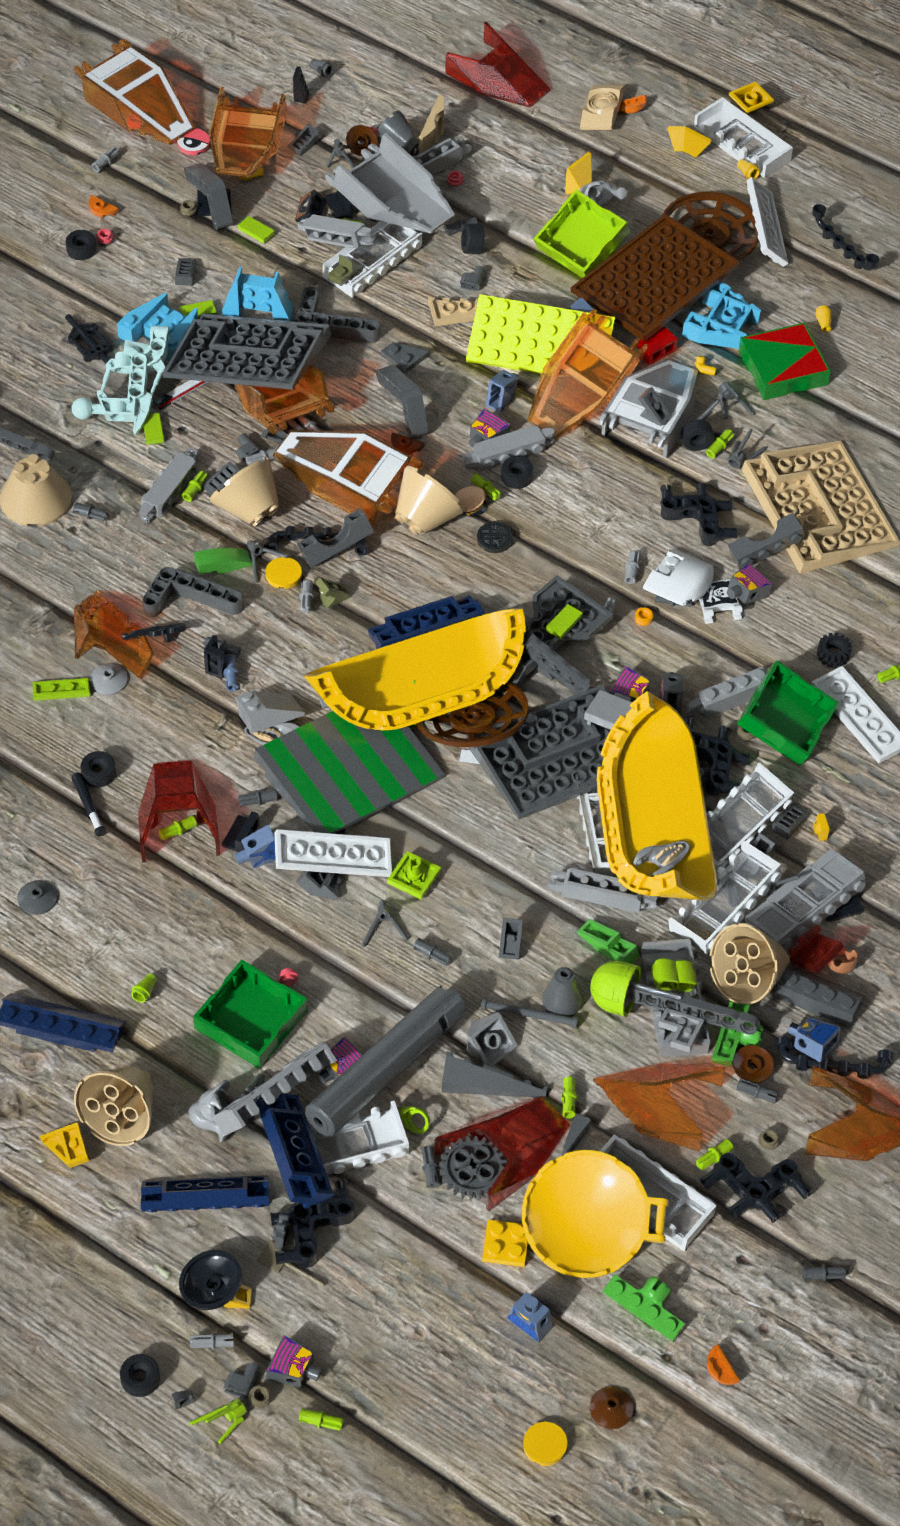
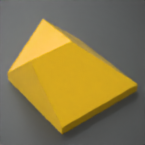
M756 81L729 92V96L746 113L774 102V99Z
M686 126L668 127L674 151H683L696 158L711 142L710 138Z
M587 152L567 168L566 194H572L575 189L579 191L582 186L592 182L590 152Z

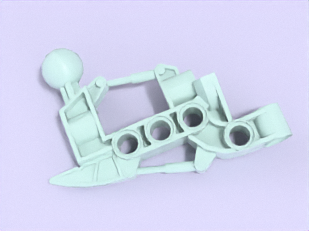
M151 326L150 345L125 340L124 352L116 353L115 358H111L106 364L101 390L97 391L100 404H92L88 398H78L72 405L74 416L77 419L85 420L91 417L92 414H103L106 421L134 422L133 432L136 435L147 420L153 402L152 395L165 370L163 363L165 362L168 350L169 326ZM116 371L129 374L128 398H108L104 389L109 380L110 373H115ZM156 371L158 373L153 382V387L150 393H148V374Z

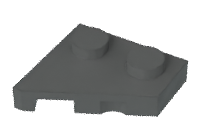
M392 342L381 350V356L406 374L429 357V351Z

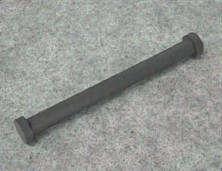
M484 997L481 1003L482 1010L488 1008L571 1025L572 1028H577L578 1016H574V1018L489 1001Z

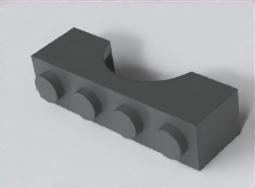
M359 508L344 517L342 530L335 537L321 540L311 535L297 543V546L305 562L312 568L320 565L322 561L329 557L336 556L338 552L345 548H350L359 540L366 539L374 531L366 514Z
M794 513L777 520L776 531L768 539L752 541L742 537L729 543L728 547L731 557L740 570L746 564L750 563L752 565L759 560L766 559L769 555L780 552L792 544L799 543L805 537L802 526Z

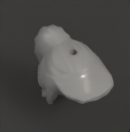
M601 180L586 184L579 190L602 208L604 205L609 204L613 197L616 196L622 200L628 193L625 187L618 188L613 183Z
M223 1080L216 1087L204 1092L199 1101L194 1103L189 1109V1118L192 1123L201 1129L215 1131L219 1135L220 1143L225 1142L228 1135L224 1136L212 1116L228 1106L225 1101L226 1092L230 1088L228 1080Z

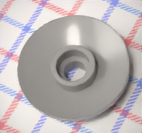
M115 664L101 665L94 669L90 675L91 687L103 695H113L122 691L128 681L126 671Z

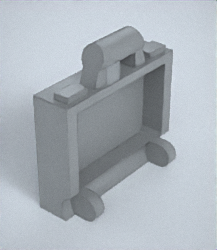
M599 690L585 712L584 719L587 720V725L591 726L592 723L611 730L619 716H625L631 709V698L619 693L612 695Z

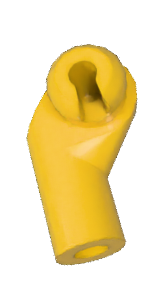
M697 356L695 366L699 372L715 376L717 368L708 366L705 363L706 358L704 356Z

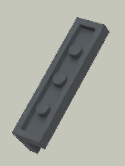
M534 634L528 637L524 643L523 652L575 694L589 689L591 686L589 678Z

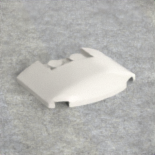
M670 549L659 566L652 570L643 589L684 606L687 600L692 599L694 602L709 590L714 578V567L679 550Z

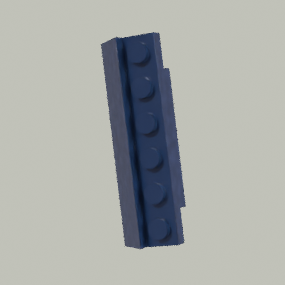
M449 596L385 617V624L368 629V633L376 645V649L481 616L484 614V609L471 596L459 600Z
M13 993L2 999L3 1004L0 1009V1026L16 1029L17 1034L91 1052L99 1049L113 1053L127 1024L125 1020Z
M281 1093L277 1099L275 1098V1102L270 1105L266 1104L262 1097H259L256 1105L259 1108V1114L290 1202L302 1203L305 1209L333 1197L334 1192L299 1095Z
M269 1176L142 1181L141 1210L142 1212L269 1206Z

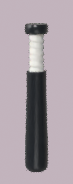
M76 772L71 777L88 817L91 818L95 827V835L98 837L103 836L106 833V828L101 825L98 812L83 775Z

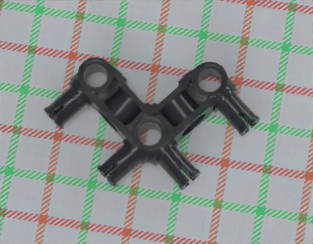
M701 483L696 485L697 495L673 496L671 485L667 484L668 490H666V485L660 487L662 494L660 501L661 517L663 519H696L699 521L701 542L706 546H713L716 542L721 541V539H737V527L721 528L717 518V512L732 511V500H716L708 495L706 483H703V488Z
M684 716L683 719L689 727L696 745L697 757L705 759L710 764L706 790L712 795L730 793L735 786L741 785V783L731 781L729 778L731 761L748 765L750 754L734 750L729 742L731 731L729 727L725 731V726H720L718 738L692 731L694 718L690 717L688 721L689 716Z
M725 1153L714 1164L713 1169L700 1178L701 1184H706V1189H709L721 1179L740 1198L739 1201L728 1207L730 1215L734 1213L732 1216L734 1219H737L748 1209H756L758 1211L761 1210L774 1223L782 1216V1213L770 1202L789 1187H793L804 1200L813 1193V1189L802 1179L797 1164L790 1159L781 1161L773 1166L771 1171L762 1178H757L745 1168V1164L734 1154ZM783 1171H789L791 1174H786ZM752 1194H757L760 1197H754Z
M340 1180L334 1183L337 1198L326 1199L305 1209L302 1203L295 1202L289 1211L270 1213L272 1227L279 1223L280 1214L289 1216L288 1221L293 1226L295 1239L294 1249L275 1251L276 1265L295 1262V1264L305 1268L313 1267L317 1262L318 1253L317 1237L314 1236L315 1229L318 1226L325 1225L341 1226L349 1224L354 1220V1202L349 1196L347 1180H342L343 1188H341ZM347 1209L349 1212L343 1213L341 1210ZM301 1214L307 1215L304 1218L298 1217ZM306 1252L312 1253L310 1256H304L303 1254Z

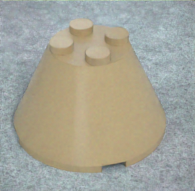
M35 454L29 455L14 465V469L0 492V506L4 514L10 520L25 526L27 524L43 526L60 519L71 505L72 492L68 482L47 461Z
M264 457L263 462L257 460L227 480L224 483L226 487L221 491L216 490L210 497V502L254 527L259 525L266 515L270 517L275 514L279 507V500L268 457Z
M406 466L398 496L396 516L394 517L402 524L406 523L410 526L408 529L417 535L418 533L425 534L463 513L465 510L464 506L460 507L457 504L459 499L447 488L427 474L425 476L418 474L419 470L417 468Z
M739 923L724 928L716 936L710 950V956H712L710 971L716 987L727 999L737 1004H754L763 1000L770 993L784 973L790 959L778 941L752 925Z
M123 1066L93 1072L84 1077L76 1087L74 1094L75 1110L80 1121L87 1124L92 1130L91 1134L108 1144L116 1146L135 1144L147 1134L151 1125L153 1086L150 1074L136 1067Z

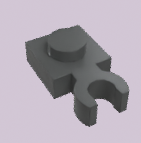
M279 1215V1223L276 1224L272 1234V1239L275 1240V1249L282 1251L289 1235V1216Z

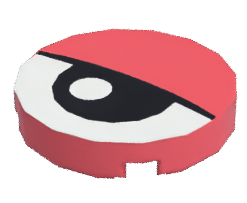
M193 128L178 136L177 145L180 151L187 155H198V153H204L208 150L210 138L205 131Z

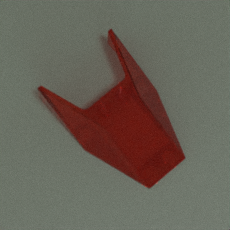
M487 21L484 22L483 42L494 49L485 57L476 60L450 52L446 53L445 74L482 95L531 108L550 92V88Z
M192 760L155 763L152 766L138 811L142 863L146 862L145 843L149 831L157 826L158 813L196 810L198 821L202 824H207L215 839L216 856L220 855L216 806Z
M541 1096L483 1116L436 1137L434 1154L438 1157L445 1151V1148L451 1147V1142L456 1143L458 1138L462 1139L467 1134H470L473 1138L477 1136L478 1141L485 1137L508 1159V1162L487 1192L486 1209L489 1212L537 1175L570 1124ZM475 1130H480L484 1135H478Z

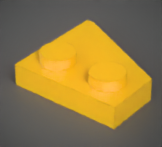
M78 1122L39 1136L42 1143L69 1168L89 1162Z

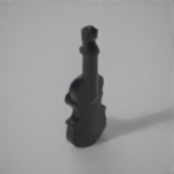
M185 623L154 626L133 630L129 634L125 632L122 634V639L126 641L131 638L137 639V637L147 635L150 637L163 635L164 643L172 642L171 633L183 632L187 629Z

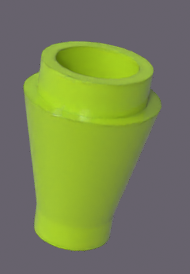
M148 973L132 988L131 996L135 1001L144 1003L149 1000L154 985L157 982L156 976Z

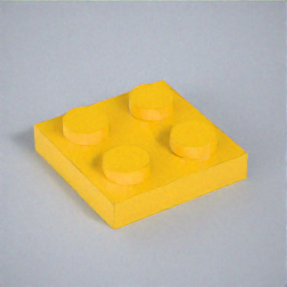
M488 1220L482 1262L525 1267L528 1240L524 1233L523 1224Z

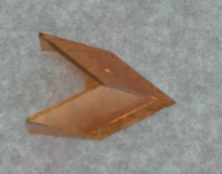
M96 590L93 595L85 598L80 605L77 604L74 608L75 658L79 659L90 649L97 647L107 651L134 675L142 679L154 656L153 649L146 636L137 637V639L131 638L126 641L122 639L123 633L129 634L133 630L142 629V627L137 623L128 621V615L111 601L101 597L102 594Z
M663 1063L593 1078V1081L606 1092V1096L626 1118H629L640 1134L699 1152L703 1132L668 1093L672 1084L692 1079H698L722 1087L726 1067Z
M812 1066L809 1086L838 1089L856 1102V1113L809 1134L805 1154L869 1161L878 1154L887 1153L900 1147V1107L870 1086Z

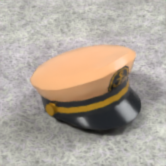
M469 486L455 494L459 499L457 504L460 507L463 505L465 508L462 514L468 516L480 515L487 510V502L484 500L485 492L482 488Z

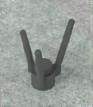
M730 382L720 384L718 387L720 393L717 397L720 400L724 419H727L724 399L731 400L734 397L751 415H754V412L740 398Z
M752 429L748 431L738 450L739 442H735L731 454L727 458L728 464L731 467H743L745 453L742 449L753 431ZM762 447L746 460L754 459L766 450V447Z

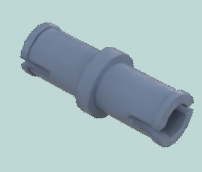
M228 654L224 657L225 669L223 672L224 677H226V689L233 692L238 689L237 676L239 673L236 668V656Z

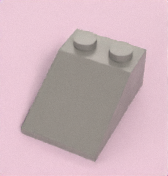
M252 691L235 697L239 716L251 733L305 715V712L292 695Z

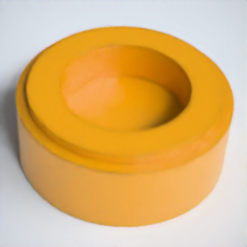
M639 608L635 612V621L642 626L650 625L654 614L649 608Z

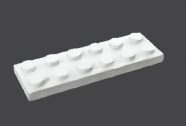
M751 177L747 180V190L750 194V203L753 208L752 213L755 217V226L761 244L760 250L765 256L768 255L775 263L784 267L788 264L773 193Z
M843 666L812 681L811 685L819 688L839 702L834 713L878 763L900 753V731Z
M278 829L274 833L276 869L389 877L392 873L390 838Z

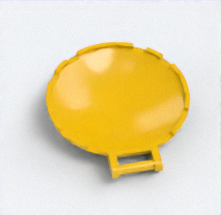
M593 1150L573 1151L565 1153L563 1156L545 1164L538 1171L532 1182H530L523 1199L522 1224L532 1250L547 1266L567 1276L595 1278L610 1274L623 1267L635 1256L643 1242L665 1243V1211L669 1200L647 1197L646 1191L635 1172L616 1157ZM651 1206L657 1207L655 1234H649Z

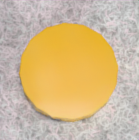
M276 558L268 563L266 567V580L275 588L284 587V589H289L296 586L301 580V566L292 558Z
M546 1421L538 1422L529 1427L523 1440L524 1452L528 1459L541 1466H550L561 1461L566 1453L568 1444L566 1434L562 1428Z

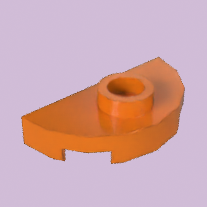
M646 94L622 100L618 111L622 113H636L641 110L647 103Z
M93 195L90 196L88 204L90 211L94 215L103 217V215L114 216L119 212L117 207Z
M719 1344L711 1348L707 1356V1369L712 1378L726 1385L739 1383L740 1379Z

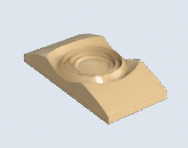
M594 84L589 90L588 102L582 111L580 129L612 130L626 84Z
M438 95L419 136V154L433 147L438 142L439 137L444 134L443 95Z

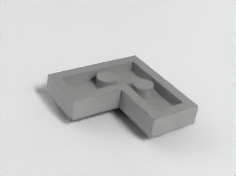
M669 1008L665 1009L659 1020L660 1028L675 1032L670 1047L688 1053L691 1052L704 1026V1019Z

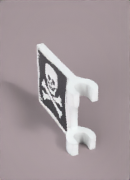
M730 579L712 581L709 590L699 598L705 624L713 623V612L732 610L734 620L742 619L740 613L742 612V606L739 605L737 597L731 599L727 595Z

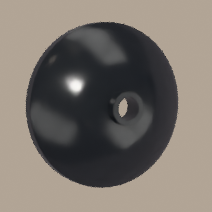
M221 1250L202 1252L193 1257L183 1268L179 1278L180 1293L186 1303L195 1309L214 1310L230 1302L239 1291L242 1283L241 1267L235 1257L228 1252Z

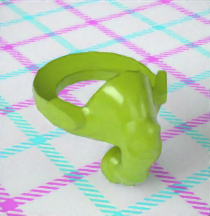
M401 1106L398 1109L406 1130L409 1129L415 1134H423L428 1130L430 1118L423 1109L415 1106ZM415 1113L424 1116L426 1123L423 1128H418L413 1124L412 1117Z

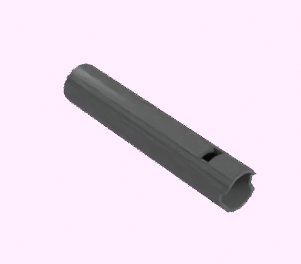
M441 985L438 986L306 1106L305 1113L309 1123L316 1131L324 1136H334L459 1021L466 1013V1005L461 996L454 989L446 990Z

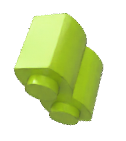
M660 958L651 967L655 988L690 992L697 985L694 964L684 959L673 961L667 958Z

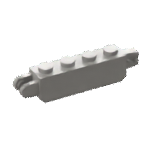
M448 138L413 158L434 176L462 161V156L472 150V146L469 144L464 145L465 140L463 138H459L456 141Z
M314 214L310 218L302 219L297 223L298 229L306 232L308 240L349 248H358L361 245H372L375 243L374 238L369 236L372 234L371 228L365 227L364 223Z
M532 425L475 443L473 452L462 457V463L466 469L478 467L479 471L501 465L507 458L512 456L526 457L540 453L545 450L546 446L554 443L553 435L555 431L552 427L540 430L538 426Z
M188 448L184 453L178 452L175 457L171 458L166 469L161 471L160 477L152 483L150 490L142 496L140 519L143 523L148 524L154 517H164L189 481L196 475L195 462L198 458V451Z
M763 667L757 668L697 692L696 698L687 703L686 712L689 716L700 713L704 718H709L749 702L769 667L766 669Z
M574 868L567 869V872H551L550 878L555 881L548 883L549 889L561 892L563 897L637 913L640 912V909H655L658 900L657 896H646L632 892L618 882L619 878Z

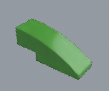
M214 548L194 552V562L200 575L216 571L219 575L252 566V561L245 549Z
M589 919L577 931L578 935L612 961H623L633 964L639 957L637 945L622 939L619 932L592 919Z

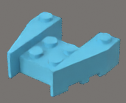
M239 266L227 294L222 315L242 317L244 308L272 312L273 320L293 322L294 305L289 300V294L282 285L283 281L279 272L275 273L274 278L243 274L242 266Z
M719 282L703 295L702 303L712 307L708 317L691 311L684 322L682 337L697 343L739 349L740 337L747 336L746 333L741 332L747 322L757 326L761 310L754 304H749L743 300V296L739 293L735 294L731 291L730 286Z
M165 292L128 312L117 323L118 336L124 341L136 342L142 335L150 338L151 326H169L170 337L165 359L169 363L192 321L198 319V308L195 307L188 316H185L169 308L168 293Z

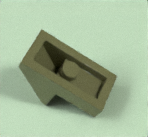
M339 255V265L328 273V279L342 286L360 271L363 265L350 257Z
M320 577L315 582L320 588L318 598L326 608H330L351 597V594L342 583Z

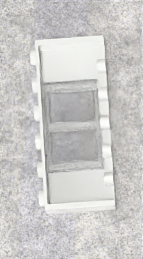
M723 97L695 115L694 127L738 161L744 159L758 165L760 175L763 177L771 175L791 161L792 146Z
M395 1101L391 1102V1110L380 1112L378 1107H373L371 1115L361 1118L358 1113L331 1137L318 1133L310 1125L327 1175L333 1173L340 1174L348 1169H359L370 1163H381L385 1160L400 1158L409 1154V1142Z

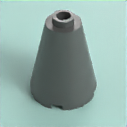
M401 111L393 112L394 116L391 118L387 117L378 129L380 134L378 136L382 138V135L386 133L410 155L419 154L418 136Z
M561 967L557 969L544 990L542 1002L546 1012L562 1016H574L580 1010L582 995L575 974L570 968Z

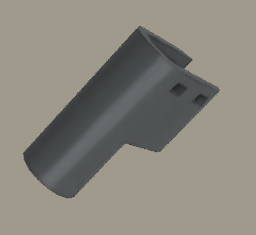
M475 267L474 274L463 273L460 280V288L478 291L484 276V267Z
M245 433L239 436L238 442L242 446L236 450V455L246 463L247 456L260 453L261 449Z
M248 1363L243 1375L230 1372L224 1384V1388H226L224 1392L247 1399L260 1367L254 1363Z

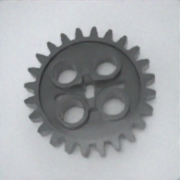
M466 1136L465 1142L458 1138V1145L451 1142V1149L445 1148V1154L441 1155V1162H439V1175L442 1176V1183H447V1190L453 1188V1195L461 1193V1199L468 1195L469 1201L472 1200L473 1196H476L479 1201L482 1194L488 1198L489 1191L496 1194V1187L502 1188V1182H505V1174H507V1160H504V1152L499 1153V1146L493 1148V1141L486 1144L485 1137L478 1141L477 1136L474 1137V1140H470L469 1136ZM478 1156H485L486 1158L480 1159ZM457 1159H464L465 1161L459 1162ZM488 1174L489 1177H482L481 1175ZM467 1177L469 1178V1180L465 1181L461 1180L460 1178Z

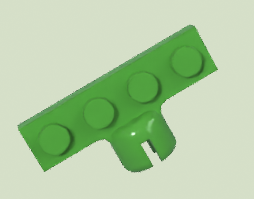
M730 1001L728 1008L734 1009L739 1013H749L751 1004H737ZM726 1016V1019L729 1021H734L731 1017ZM745 1022L746 1025H748V1026H750V1027H754L753 1024H751V1023H749V1022ZM759 1024L756 1033L752 1035L737 1032V1029L730 1030L721 1027L712 1062L732 1067L734 1056L740 1045L760 1046L761 1043L758 1042H761L763 1037V1026Z
M614 1274L602 1291L606 1296L673 1343L686 1325L663 1308V1303L670 1295L671 1289L664 1281L661 1282L658 1277L651 1276L643 1288L638 1290Z

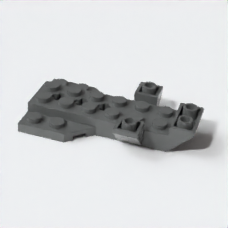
M556 575L533 595L534 617L525 624L526 632L524 633L523 645L531 634H534L554 651L567 640H589L613 619V613ZM569 604L581 611L583 617L562 639H559L547 632L546 626ZM523 652L517 668L507 682L519 687L525 682L526 676L537 666V671L551 681L555 677Z

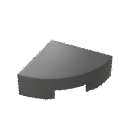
M188 1390L172 1394V1402L175 1409H180L196 1401L193 1393Z

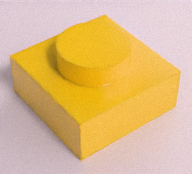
M824 813L817 814L816 821L813 823L814 833L818 834L820 841L827 840L829 834V826Z

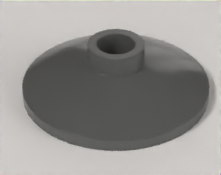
M32 881L25 884L18 892V905L28 914L41 915L47 913L55 906L57 892L48 882Z

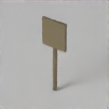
M272 1241L268 1243L256 1260L276 1273H279L282 1267L286 1265L315 1283L325 1286L324 1282L291 1263L276 1265L275 1251L282 1250L275 1249V1243Z

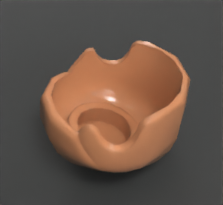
M842 947L839 950L829 951L826 963L832 971L839 974H847L855 969L859 955L855 949L848 952L845 947Z

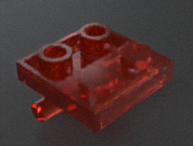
M815 925L808 932H804L788 952L792 956L790 961L793 965L818 973L839 954L844 946L841 941L818 934L821 928Z

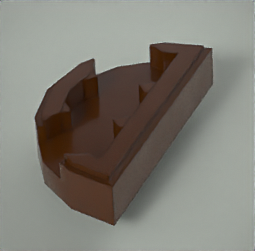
M393 432L391 434L392 445L396 451L402 454L410 455L411 452H419L425 447V442Z

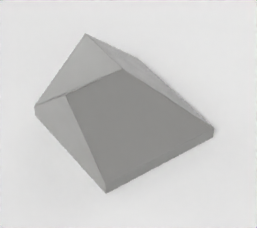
M499 1012L471 1023L467 1038V1051L482 1065L485 1064L493 1067L518 1046Z

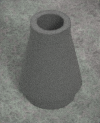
M312 59L310 62V68L314 69L322 77L332 75L334 67L330 62Z

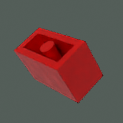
M664 326L645 342L641 339L638 341L637 354L651 365L675 352L678 338Z

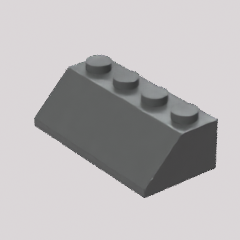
M789 965L785 969L777 984L775 998L848 1028L851 1027L865 997L861 993L793 965Z

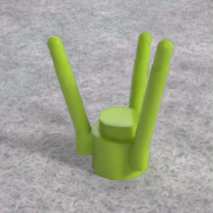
M237 1398L223 1407L190 1421V1425L204 1420L206 1423H209L223 1415L229 1421L234 1420L233 1424L218 1440V1443L221 1444L237 1425L244 1421L242 1416L246 1414V1409Z

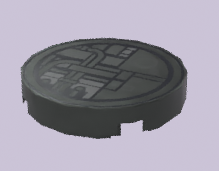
M488 522L478 530V545L487 552L501 553L512 545V530L504 523Z

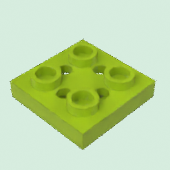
M406 851L388 877L387 884L422 900L440 874L441 867Z

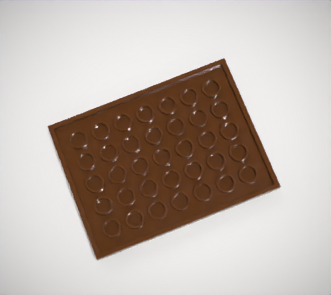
M664 214L570 287L571 293L578 298L582 297L590 306L602 314L615 317L617 324L645 342L738 268L739 261Z

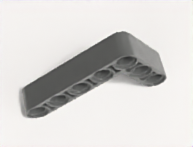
M201 163L185 167L184 172L187 181L207 196L215 229L219 230L232 226L233 220L223 180Z
M309 286L303 290L297 312V322L327 324L330 326L332 335L330 338L375 343L380 339V324L378 321L318 313L317 288Z
M394 365L377 369L376 376L379 384L402 403L409 437L413 439L428 434L427 419L420 388Z
M164 567L159 571L142 599L144 614L151 618L160 614L172 593L233 615L239 614L243 610L242 594L239 591L172 567Z

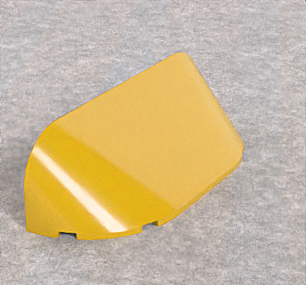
M523 608L505 609L467 619L320 667L303 676L331 710L349 723L374 730H395L483 701L492 696L502 684L507 683L517 668L524 649L523 639L526 627Z
M647 691L630 704L631 709L625 716H619L610 730L601 751V756L604 758L602 766L597 769V789L607 860L611 871L619 878L618 882L632 892L646 896L707 901L716 894L717 876L696 745L691 731L681 715L671 705ZM678 841H685L689 844V850L673 870L651 877L652 873L660 869L656 864L648 861L639 866L634 864L637 853L643 848L666 845Z

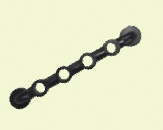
M822 204L814 205L812 215L815 217L818 226L823 230V238L832 239L835 249L842 248L844 250V258H852L856 269L863 268L870 271L878 266L879 257L877 255L868 254L866 259L863 255H858L854 251V246L847 245L842 235H837L831 225L824 223L822 218L826 214V207Z
M288 526L285 531H276L264 540V547L277 551L279 546L278 538L294 541L295 539H306L313 535L318 539L328 540L339 533H332L333 531L329 527L323 528L322 532H314V528L308 526L304 528V532L296 531L294 526ZM365 539L355 543V552L358 555L369 553L370 544Z
M780 1036L775 1041V1048L779 1050L781 1058L787 1063L796 1064V1069L799 1071H807L808 1066L816 1067V1072L820 1074H827L829 1069L837 1070L838 1076L846 1077L850 1071L857 1072V1077L860 1079H868L870 1074L877 1075L883 1073L894 1060V1053L892 1051L880 1050L877 1053V1062L880 1065L875 1067L867 1063L852 1064L846 1060L838 1062L829 1061L827 1058L818 1062L806 1055L792 1056L788 1054L787 1051L791 1050L792 1039Z

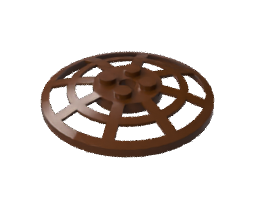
M696 192L684 195L673 201L662 214V216L664 214L670 216L673 211L684 205L688 213L682 216L678 222L683 225L685 221L692 218L694 223L688 229L730 256L737 252L742 244H752L746 252L734 257L738 261L750 255L759 242L758 231L755 226L756 221L752 213L753 210L741 200L727 194ZM701 200L717 201L715 209L694 210L691 202ZM723 203L738 208L745 215L737 220L731 214L721 211ZM713 214L712 218L701 219L698 215ZM719 217H724L732 223L726 225L723 221L719 220ZM750 220L754 227L755 238L744 239L745 234L742 224ZM737 228L739 238L729 237L730 231ZM727 243L737 244L729 252L723 248Z
M507 682L498 688L507 692L500 699L490 696L483 700L494 703L492 706L478 702L452 711L450 718L437 716L428 719V721L433 722L434 728L438 732L436 734L426 730L422 722L416 724L427 738L443 745L453 747L489 745L510 737L524 725L529 714L528 700L521 689ZM512 696L516 697L521 703L523 711L512 714L511 708L506 702ZM500 707L506 712V716L495 717V711ZM522 717L515 726L503 732L509 727L512 720ZM505 722L499 730L492 728L495 723ZM439 723L450 724L452 729L443 731ZM484 732L490 734L484 737L474 738L475 734H480ZM461 733L467 735V737L459 738L451 735Z

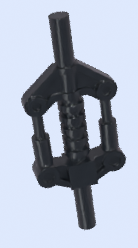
M67 314L65 319L73 327L68 336V342L75 344L85 362L102 360L107 364L110 360L107 354L114 349L113 341L107 339L98 331L97 324H79L71 314ZM90 334H96L103 344H98ZM78 338H81L90 350H86L77 342Z

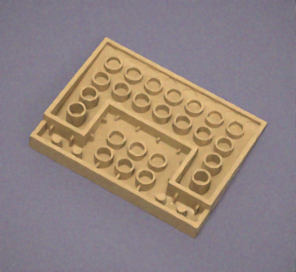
M841 440L762 453L761 458L745 460L742 472L775 531L777 520L794 513L803 528L805 539L785 548L799 574L900 546V540Z

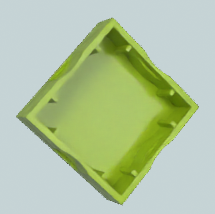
M575 189L560 207L557 214L545 224L533 239L537 249L583 278L609 258L630 233V229L625 220L611 211L600 207L594 200Z

